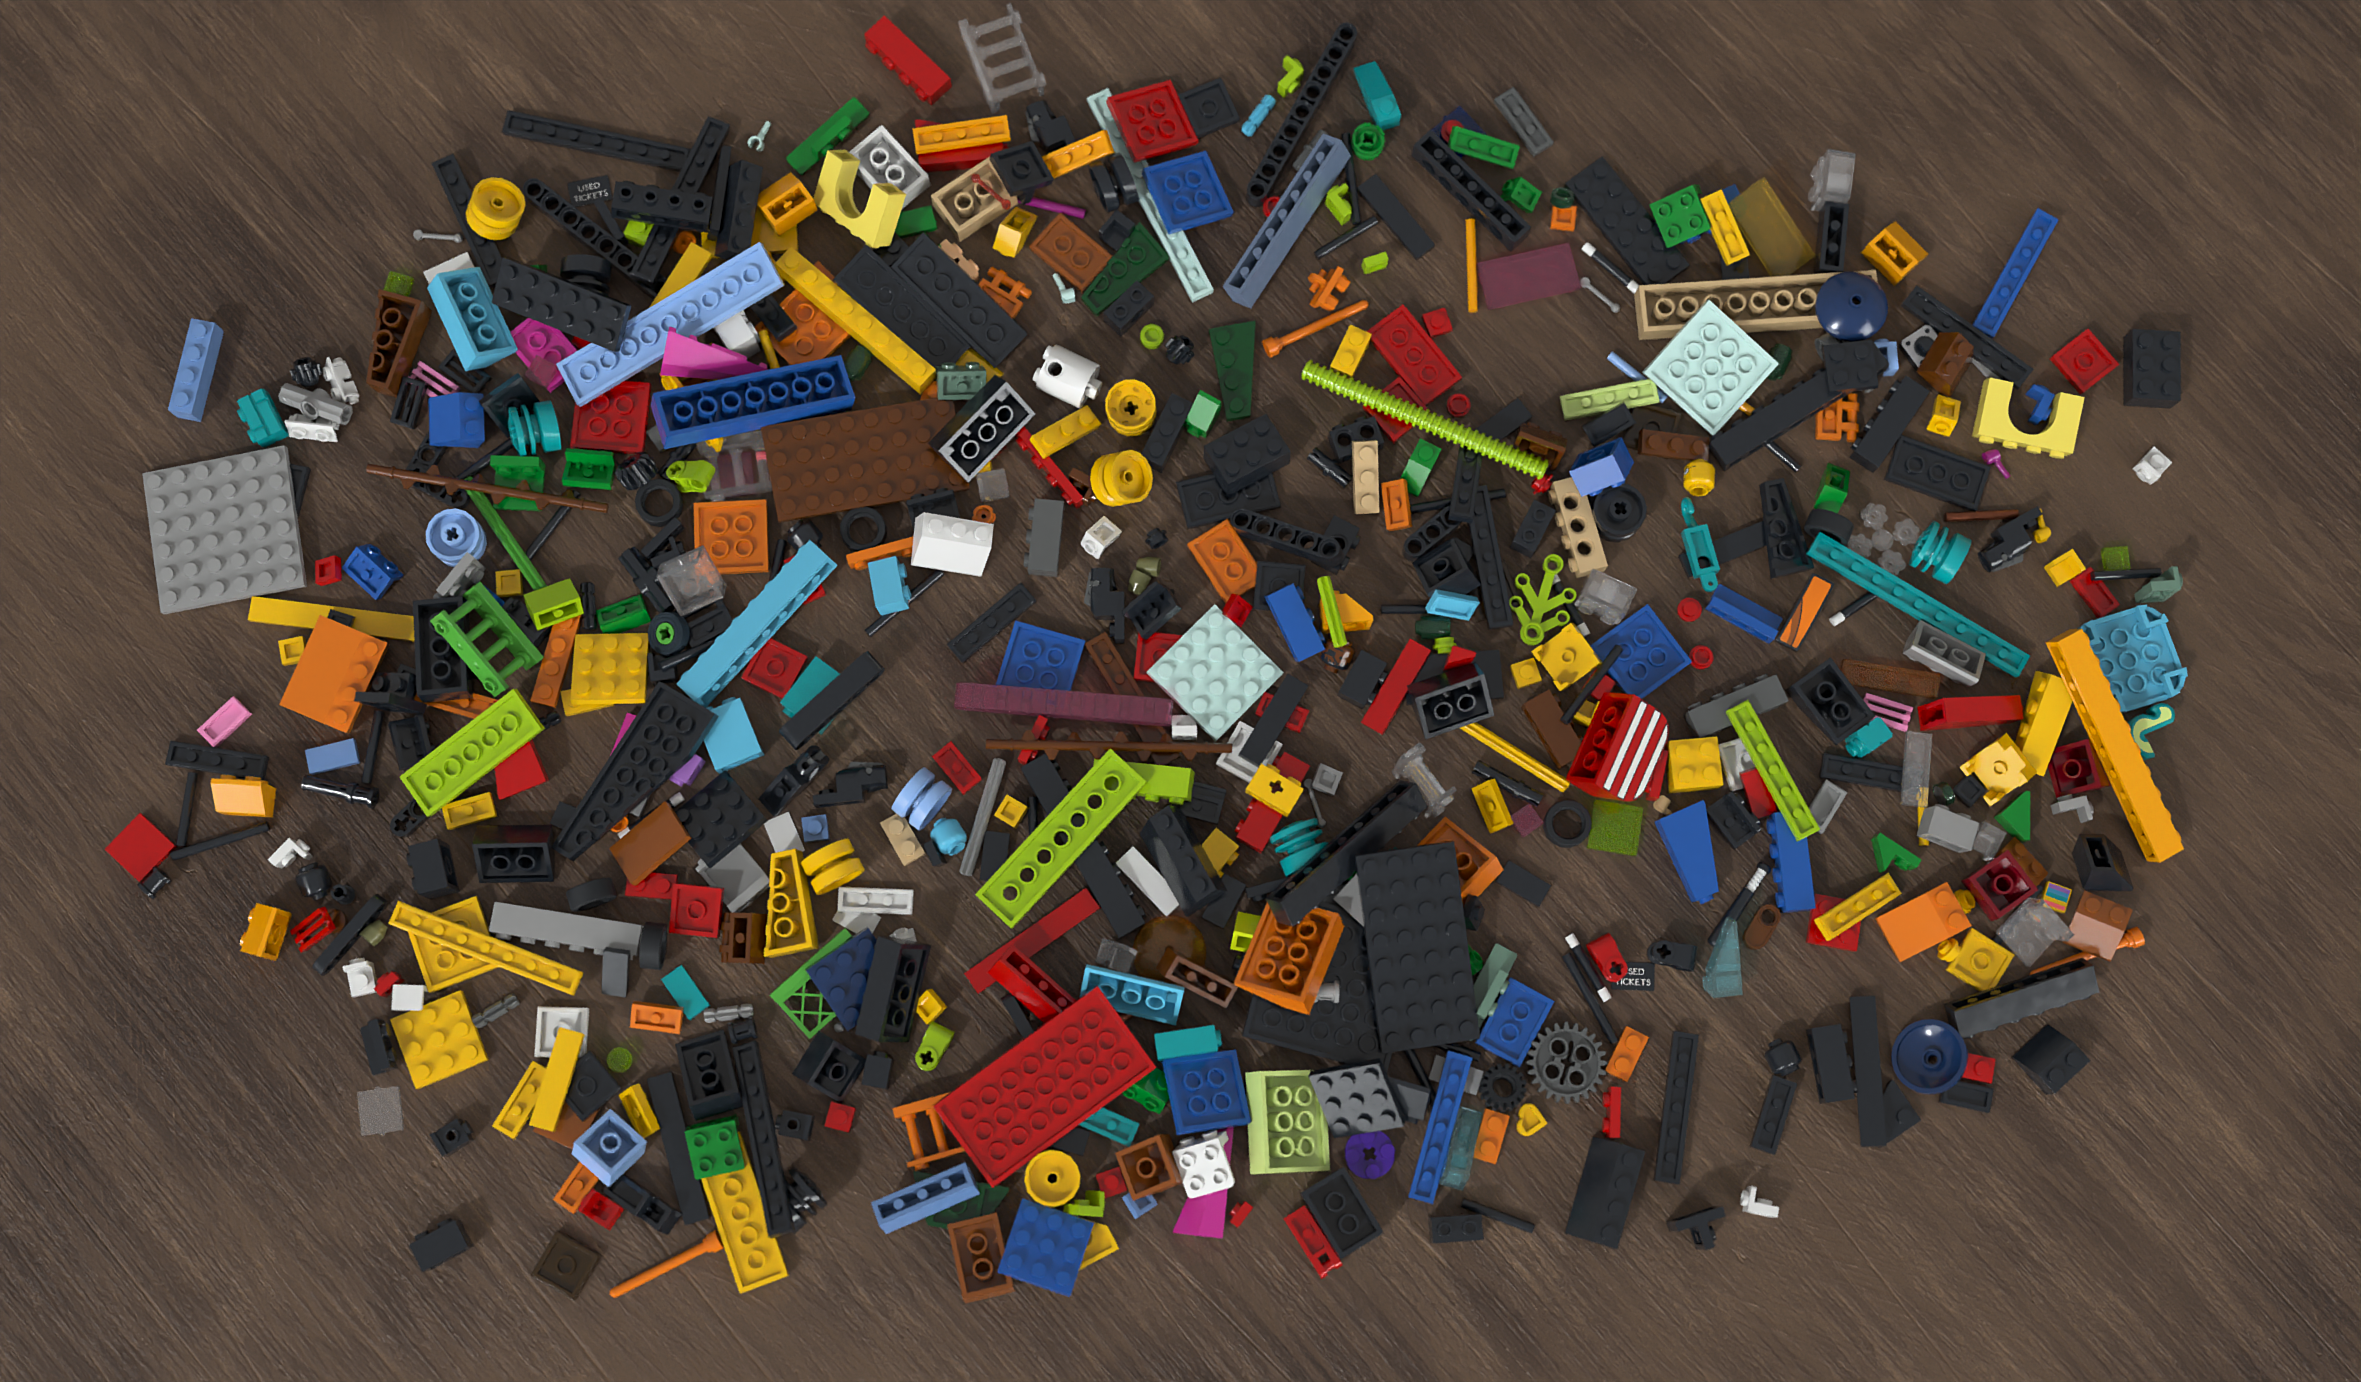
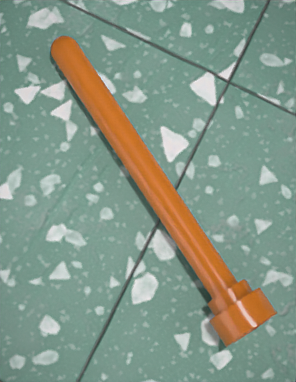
M1361 300L1281 338L1269 337L1262 340L1264 350L1269 358L1276 356L1282 350V347L1365 310L1368 307V302Z
M2137 926L2126 930L2117 949L2125 946L2137 948L2144 945L2145 940L2141 930ZM2083 951L2081 953L2075 954L2073 956L2067 957L2065 959L2059 960L2049 965L2032 970L2029 975L2080 958H2084L2088 961L2093 958H2096L2097 956H2094Z
M714 1230L706 1234V1238L703 1239L702 1243L613 1287L610 1290L611 1297L616 1298L707 1251L708 1253L712 1251L716 1253L724 1249L719 1233Z

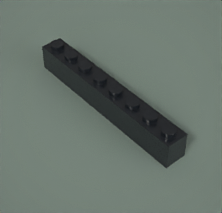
M1872 341L1877 376L1887 370L1889 363ZM1821 368L1812 375L1813 378L1805 382L1802 380L1792 387L1793 391L1786 395L1781 393L1772 399V404L1767 407L1762 405L1751 413L1752 416L1744 420L1741 418L1731 425L1732 428L1727 432L1720 431L1711 437L1712 441L1709 444V450L1723 471H1726L1851 392L1828 394L1825 369Z
M1045 753L1021 767V771L1048 816L1069 794L1072 787L1066 778H1060L1057 772L1060 770L1055 759L1049 760ZM1077 813L1072 817L1071 822L1074 827H1081L1085 823V819L1081 813ZM1058 832L1059 837L1065 845L1068 841L1067 833ZM1095 839L1075 860V864L1117 937L1121 940L1145 926L1143 919L1147 918L1140 904L1138 906L1134 905L1131 899L1134 897V894L1129 885H1123L1120 881L1119 876L1122 873L1115 862L1111 864L1106 857L1110 853L1104 842L1098 843L1097 839Z
M1399 780L1265 898L1277 922L1292 927L1300 923L1304 916L1317 908L1323 899L1335 892L1341 883L1354 874L1356 871L1354 855L1373 853L1384 848L1387 842L1395 835L1401 833L1406 825L1418 818L1420 813L1427 808V805L1417 784Z

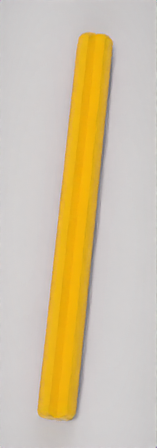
M1475 722L1460 727L1466 733L1557 790L1564 792L1568 788L1570 782L1565 780V777L1479 723Z

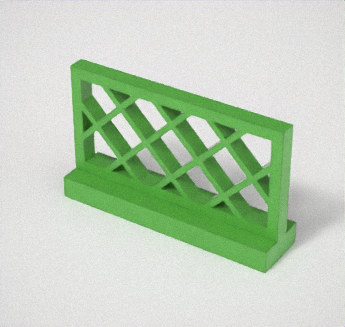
M846 928L842 929L770 993L772 999L778 1003L809 1039L830 1022L836 1014L834 1011H822V998L824 996L821 992L820 994L805 993L806 982L811 979L805 969L853 937ZM801 986H803L802 993H796V991ZM791 995L802 996L801 1010H790L784 1002ZM805 996L820 997L819 1011H804ZM794 1013L801 1014V1021L796 1017ZM804 1014H819L818 1025L809 1031L803 1024ZM821 1015H828L823 1021H821Z

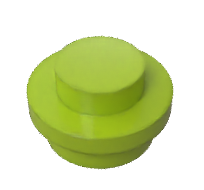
M1453 637L1434 639L1435 645L1432 648L1433 650H1438V654L1449 653L1452 646H1457V644L1454 643Z

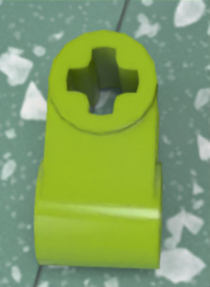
M704 460L676 461L668 467L666 475L676 482L677 489L680 492L702 493L707 490L716 469L711 463Z
M934 1021L931 1022L915 1056L916 1063L920 1069L932 1071L937 1067L953 1039L954 1031ZM928 1053H931L933 1062H927L926 1065H923L921 1056H927Z

